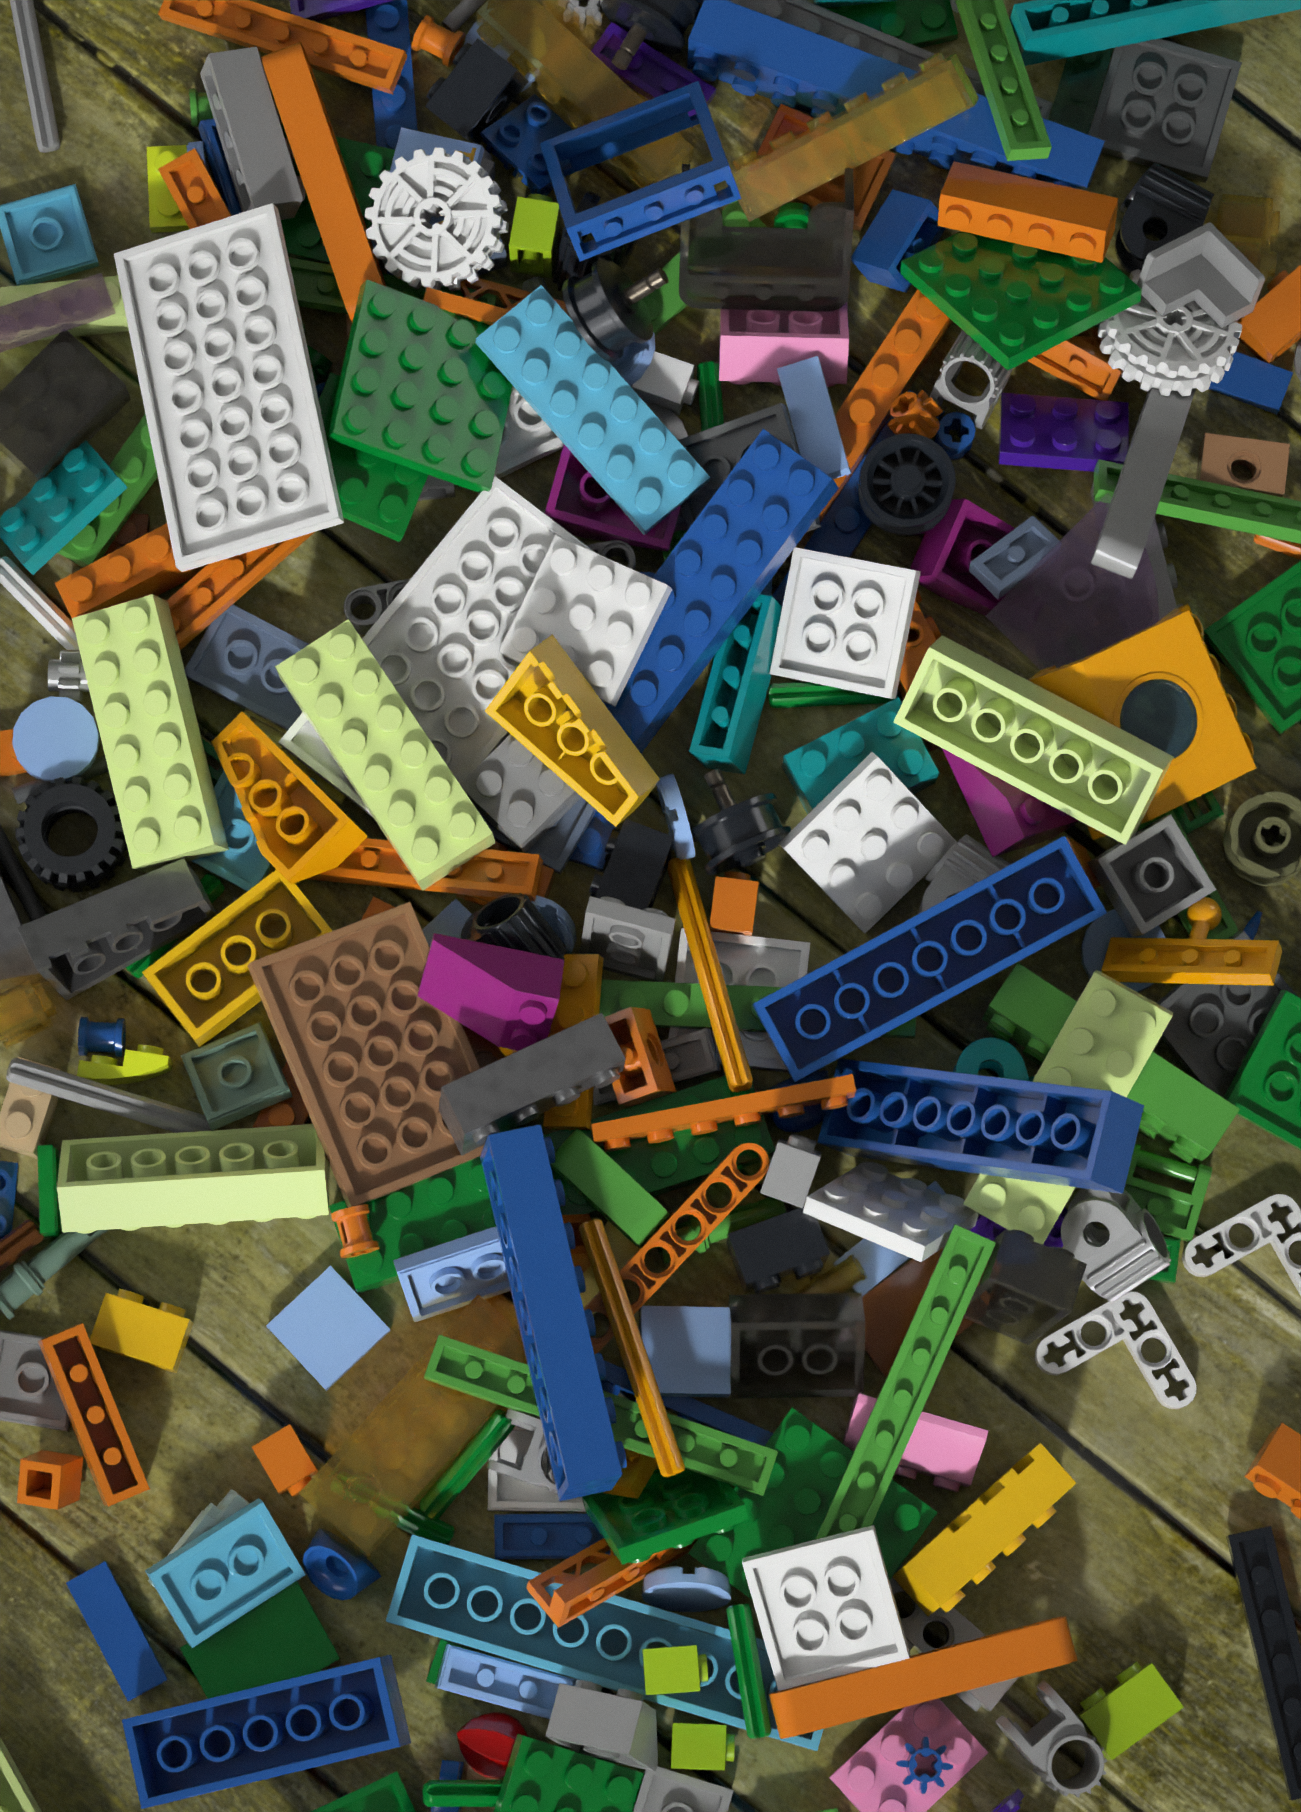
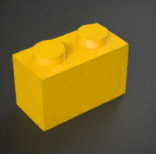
M119 1289L117 1296L105 1293L90 1337L92 1346L177 1373L193 1326V1322L190 1319L184 1318L186 1310L164 1302L160 1303L159 1309L142 1304L144 1296L124 1289Z

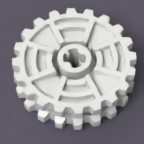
M435 147L432 155H426L423 149L415 150L413 159L410 161H406L401 156L395 160L396 169L392 173L384 170L379 177L383 182L380 188H372L369 194L375 201L373 207L365 209V218L372 221V227L366 230V235L376 245L372 250L374 255L382 260L385 268L390 273L416 289H419L422 285L423 287L440 291L441 286L444 285L448 286L449 290L456 291L460 290V281L467 279L471 284L479 280L477 272L481 268L489 271L494 266L491 259L494 252L502 253L505 246L499 241L500 234L508 232L509 223L501 217L503 213L508 211L507 203L501 200L498 195L501 192L499 185L488 176L489 173L475 160L472 162L463 153L455 151L451 156L446 154L444 148ZM442 215L444 217L442 224L435 223L431 225L429 223L432 216L440 217Z
M1137 269L1130 274L1129 278L1136 284L1141 271ZM1141 295L1139 303L1102 321L1099 325L1098 337L1103 338L1100 344L1101 352L1111 355L1108 364L1112 369H1122L1124 371L1122 378L1127 382L1135 379L1140 382V389L1148 392L1152 387L1157 388L1160 394L1164 396H1169L1171 391H1178L1181 396H1190L1193 388L1204 392L1209 389L1211 381L1218 384L1223 379L1225 371H1229L1234 359L1232 356L1240 342L1238 338H1240L1242 332V324L1237 323L1238 320L1221 328L1194 300L1162 316Z

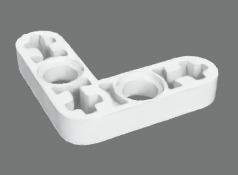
M1276 1194L1264 1199L1190 1241L1182 1253L1184 1267L1189 1273L1197 1277H1206L1270 1243L1301 1296V1277L1299 1275L1301 1274V1265L1293 1263L1288 1254L1290 1245L1295 1241H1301V1232L1291 1235L1281 1243L1277 1236L1285 1233L1283 1226L1279 1221L1271 1223L1268 1219V1215L1273 1212L1271 1204L1275 1203L1278 1208L1286 1206L1289 1214L1285 1217V1222L1289 1229H1293L1296 1225L1301 1229V1210L1291 1197L1283 1194ZM1241 1223L1251 1229L1253 1240L1248 1247L1238 1248L1231 1243L1229 1239L1231 1226ZM1218 1233L1223 1248L1231 1257L1225 1259L1222 1250L1209 1259L1211 1267L1206 1268L1203 1263L1195 1265L1192 1261V1257L1197 1254L1195 1246L1200 1245L1203 1250L1213 1247L1218 1241L1212 1236Z
M1128 1292L1116 1301L1107 1302L1044 1338L1035 1350V1361L1040 1370L1048 1375L1057 1376L1123 1340L1155 1397L1163 1406L1169 1409H1180L1193 1401L1196 1395V1383L1151 1303L1144 1295L1138 1292ZM1127 1300L1130 1305L1139 1304L1142 1311L1137 1315L1141 1325L1144 1327L1151 1322L1155 1330L1144 1332L1135 1341H1133L1129 1333L1138 1330L1131 1319L1123 1321L1120 1313L1125 1309L1122 1302ZM1096 1321L1104 1327L1105 1339L1102 1344L1090 1346L1082 1340L1081 1329L1086 1322ZM1071 1331L1075 1345L1084 1355L1078 1358L1074 1349L1062 1357L1063 1366L1058 1367L1055 1362L1047 1364L1044 1360V1356L1049 1352L1046 1345L1052 1343L1055 1348L1064 1346L1070 1342L1064 1334ZM1156 1338L1164 1344L1165 1356L1163 1360L1158 1363H1150L1144 1359L1141 1353V1346L1146 1339ZM1171 1360L1177 1366V1368L1169 1370L1175 1382L1183 1380L1187 1386L1182 1391L1184 1399L1181 1401L1176 1396L1168 1398L1165 1395L1164 1390L1169 1387V1382L1164 1374L1159 1376L1157 1380L1152 1374V1371L1164 1368Z

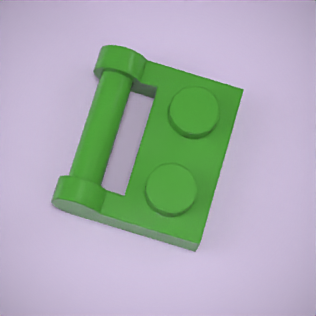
M1135 1143L1124 1189L1133 1197L1141 1210L1144 1208L1150 1212L1162 1234L1190 1242L1192 1241L1212 1167L1200 1163L1198 1167L1166 1158L1141 1150V1145ZM1137 1166L1192 1183L1191 1193L1187 1194L1133 1177L1135 1167Z

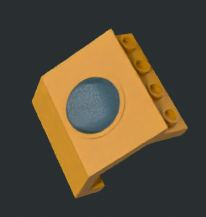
M1189 604L1173 609L1154 625L1096 653L1058 668L1053 665L1042 669L1028 679V681L1174 757L1141 824L1257 768L1254 763L1252 741L1248 734L1243 732L1236 717V703L1223 687L1220 680L1221 671L1219 663L1213 654H1209L1203 639L1204 630L1202 623L1197 615L1192 614ZM1087 825L1093 840L1107 836Z

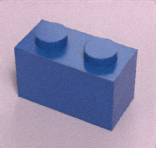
M892 189L862 240L858 243L850 258L851 261L869 282L907 293L912 284L900 274L901 261L938 242L946 229L945 227L937 226L939 210L931 200Z

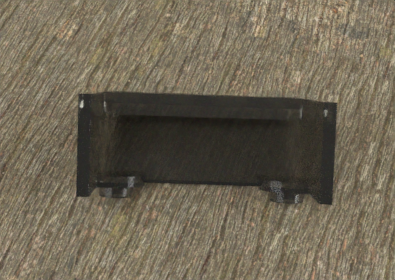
M682 164V172L690 170V164ZM845 168L843 202H823L814 206L808 214L807 228L723 226V213L720 207L680 222V299L686 305L698 309L830 312L843 307L848 301L854 225L853 168Z

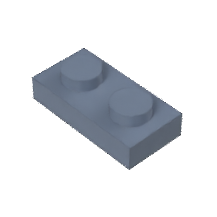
M1031 516L971 561L969 572L999 599L1058 555L1061 551L1062 543L1038 519Z

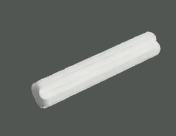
M4 556L0 558V583L66 650H79L73 622L9 557Z

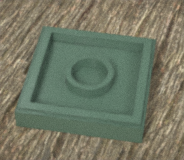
M261 1021L180 1055L211 1131L293 1097Z

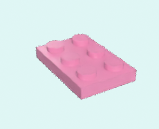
M938 1698L902 1708L840 1766L829 1779L859 1812H926L988 1754V1751ZM923 1737H928L930 1749L935 1751L939 1746L945 1745L947 1747L940 1757L942 1763L953 1765V1769L942 1770L939 1777L945 1784L943 1788L937 1786L934 1781L927 1782V1791L925 1794H922L919 1790V1781L913 1780L910 1784L903 1785L902 1781L908 1775L906 1767L897 1766L896 1761H907L909 1753L905 1750V1743H909L915 1749L921 1748ZM917 1754L914 1759L918 1765L913 1771L917 1776L921 1773L931 1776L934 1773L931 1767L932 1762L935 1760L932 1755L922 1757L920 1754Z

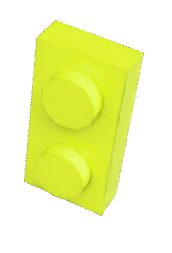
M186 145L147 147L149 226L151 233L189 230L182 213L158 170L160 167L187 153Z

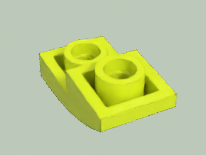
M139 1044L137 1051L125 1050L123 1066H117L118 1059L101 1055H92L91 1062L79 1060L77 1076L105 1085L128 1084L151 1079L171 1071L173 1061L169 1056L163 1055V1048Z

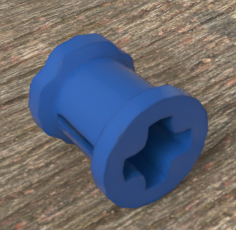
M948 413L940 420V427L935 435L934 442L944 449L950 460L962 459L971 450L976 431L975 425L971 418L964 413ZM950 430H957L958 437L961 438L960 442H952V437L949 435Z
M88 1017L80 1018L78 1029L79 1056H87L88 1052L115 1053L116 1057H124L126 1046L125 1018H118L113 1023L89 1021Z

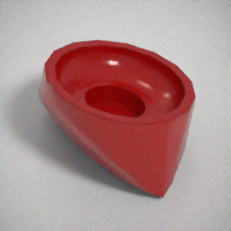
M493 1711L475 1717L463 1725L457 1732V1741L463 1757L476 1773L485 1778L501 1779L505 1776L517 1734L527 1737L529 1735L518 1719L507 1713Z

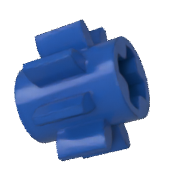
M923 1737L921 1748L915 1749L909 1743H905V1750L909 1753L907 1761H896L897 1766L906 1767L908 1775L902 1781L903 1785L910 1784L913 1780L919 1781V1790L922 1794H925L927 1791V1782L934 1781L937 1786L943 1788L945 1784L939 1777L942 1770L953 1769V1765L942 1763L940 1757L947 1747L942 1745L935 1751L930 1749L928 1737ZM917 1754H920L922 1757L930 1755L934 1757L935 1760L931 1764L934 1773L931 1776L926 1773H921L917 1776L913 1771L918 1765L914 1759Z

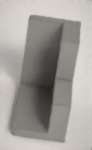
M1209 222L1148 253L1137 285L1142 289L1141 295L1162 316L1194 300L1223 328L1253 312L1265 277Z

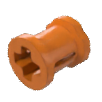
M426 15L414 34L411 49L415 51L425 50L441 58L443 65L451 67L455 56L463 46L466 35L460 30L454 33L436 24L434 17Z
M368 1204L352 1206L331 1213L332 1221L337 1223L343 1246L339 1251L341 1258L364 1255L380 1248L379 1242L373 1240L367 1217V1214L370 1213Z

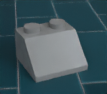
M576 1680L575 1686L559 1683L546 1737L568 1750L597 1759L656 1772L658 1765L656 1710L643 1702L644 1695L626 1689H618L616 1695L601 1692V1685L585 1680Z

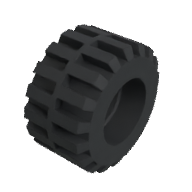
M72 776V781L66 782L63 777L54 779L55 785L47 787L44 783L37 787L40 793L35 797L29 795L24 801L27 806L25 811L19 810L17 820L20 825L19 828H15L16 839L20 845L18 848L32 872L46 885L50 883L55 889L64 891L65 888H71L73 893L83 892L82 887L90 886L93 890L100 887L99 881L106 877L108 881L116 875L113 871L117 865L122 867L126 859L123 854L128 848L117 803L108 790L104 791L100 784L92 780L90 783H86L82 777ZM71 813H83L91 816L98 826V833L93 845L87 851L72 857L61 856L52 851L48 838L50 830L57 820Z

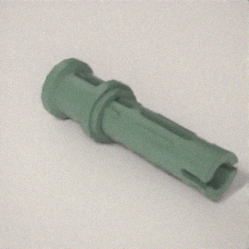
M96 1230L86 1234L63 1232L27 1263L24 1261L21 1263L17 1262L13 1266L14 1271L0 1282V1310L11 1320L15 1316L14 1311L34 1294L39 1296L43 1293L44 1283L108 1230Z

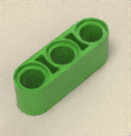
M576 1128L556 1149L555 1163L550 1164L554 1171L637 1247L641 1248L670 1217L668 1211L579 1129Z

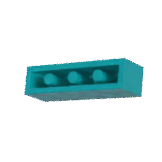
M760 594L715 654L689 750L705 768H720L721 771L739 774L746 773L771 679V674L769 673L782 611L781 605L773 596Z

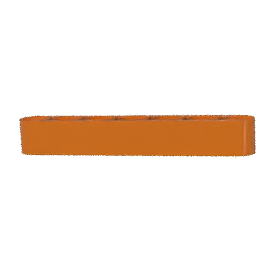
M299 42L261 57L344 305L353 322L360 286L366 280L386 286L378 259L372 251L374 249L372 242L367 238V227L304 46Z
M745 1143L734 1148L619 1270L622 1280H632L639 1287V1297L634 1303L630 1304L633 1314L645 1304L765 1176L770 1162L764 1148L755 1143ZM744 1150H752L760 1157V1169L754 1175H744L737 1169V1157ZM721 1182L730 1190V1200L722 1208H714L706 1200V1190L712 1183ZM686 1214L696 1217L700 1224V1231L697 1237L688 1241L679 1238L675 1231V1224L678 1218ZM654 1247L665 1249L670 1258L668 1267L659 1273L649 1271L644 1262L647 1251ZM599 1291L584 1307V1310L591 1309L592 1313L600 1312L608 1318ZM609 1318L607 1332L601 1337H590L594 1354L598 1353L614 1336Z
M1062 1616L910 1656L909 1659L770 1693L769 1697L779 1737L784 1739L1077 1661V1656L1067 1618Z

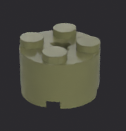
M1272 791L1251 797L1240 805L1225 829L1223 847L1227 864L1241 878L1256 885L1278 886L1298 874L1301 870L1300 800L1287 793ZM1268 831L1275 834L1273 846L1264 843V836Z

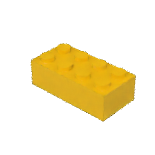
M276 869L145 969L142 974L198 1047H201L261 1001L248 968L250 962L329 933L332 929L295 883L291 884Z

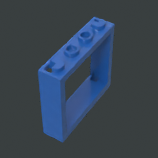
M699 81L540 143L564 224L579 261L742 199ZM695 109L696 114L689 117L688 112ZM697 124L701 125L713 161L576 213L565 176ZM569 159L570 164L561 165V161ZM726 181L728 187L716 192L714 185ZM592 233L594 240L583 244L581 236Z

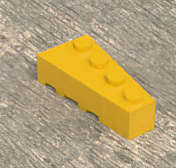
M553 634L528 652L485 710L487 714L615 827L641 805L660 780Z
M1039 1443L893 1575V1578L927 1616H930L940 1607L947 1613L966 1596L961 1588L972 1579L976 1585L980 1583L996 1568L992 1560L1000 1552L1009 1556L1026 1540L1022 1532L1031 1524L1038 1529L1057 1512L1052 1505L1076 1484L1075 1480L1049 1451Z

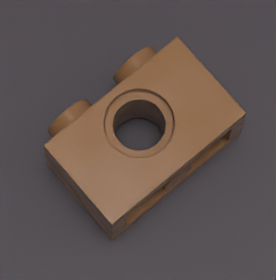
M1205 433L1199 447L1196 479L1283 497L1290 444ZM1235 465L1247 467L1252 474V478L1245 481L1237 479L1232 474L1231 467Z

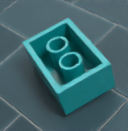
M899 697L784 755L782 768L807 814L871 752L883 761L912 794L936 783L939 771L920 736L893 722L902 705Z

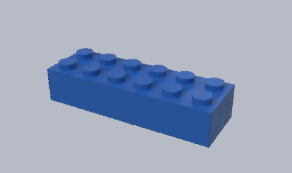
M391 1655L122 1720L141 1809L411 1744Z

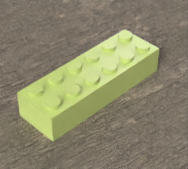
M151 594L72 618L132 868L149 873L161 868L165 864L183 858L188 862L229 850L168 602Z
M349 619L275 666L280 679L422 891L495 844L492 831Z
M943 635L929 646L893 721L897 725L1125 845L1138 830L1174 758L1172 755Z
M1096 969L1032 1082L1108 1090L1127 1097L1170 1022L1173 1012ZM980 1174L963 1205L1041 1248L1075 1187Z
M313 1124L62 1140L57 1181L62 1232L86 1234L96 1230L107 1229L132 1231L141 1227L153 1226L177 1228L185 1224L210 1223L222 1225L229 1221L254 1220L266 1222L275 1218L298 1217L301 1219H311L320 1215H329L330 1165Z

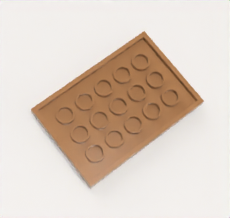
M411 902L248 964L253 981L348 1208L365 1204L477 1158L481 1155L484 1147L482 1145L461 1156L439 1112L441 1087L479 1070L480 1067L462 1024L417 996L430 947Z

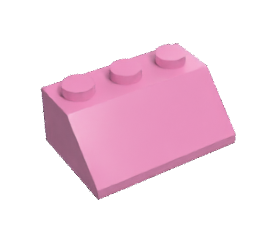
M720 296L719 381H729L736 385H745L750 382H771L781 386L777 368L818 356L827 387L834 386L835 384H847L849 350L847 299Z
M860 1393L854 1399L842 1442L853 1452L877 1398ZM921 1412L894 1475L916 1480L917 1473L934 1477V1486L953 1492H958L960 1485L969 1487L985 1445L988 1430Z

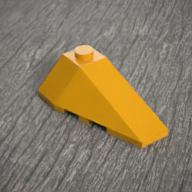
M243 711L211 741L226 776L234 787L242 805L241 809L245 819L250 823L261 854L291 884L337 868L368 837Z

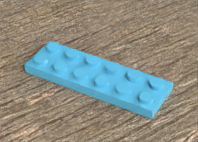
M542 285L476 338L475 343L643 535L648 533L709 482L710 476L610 362L600 357L587 344L572 319Z

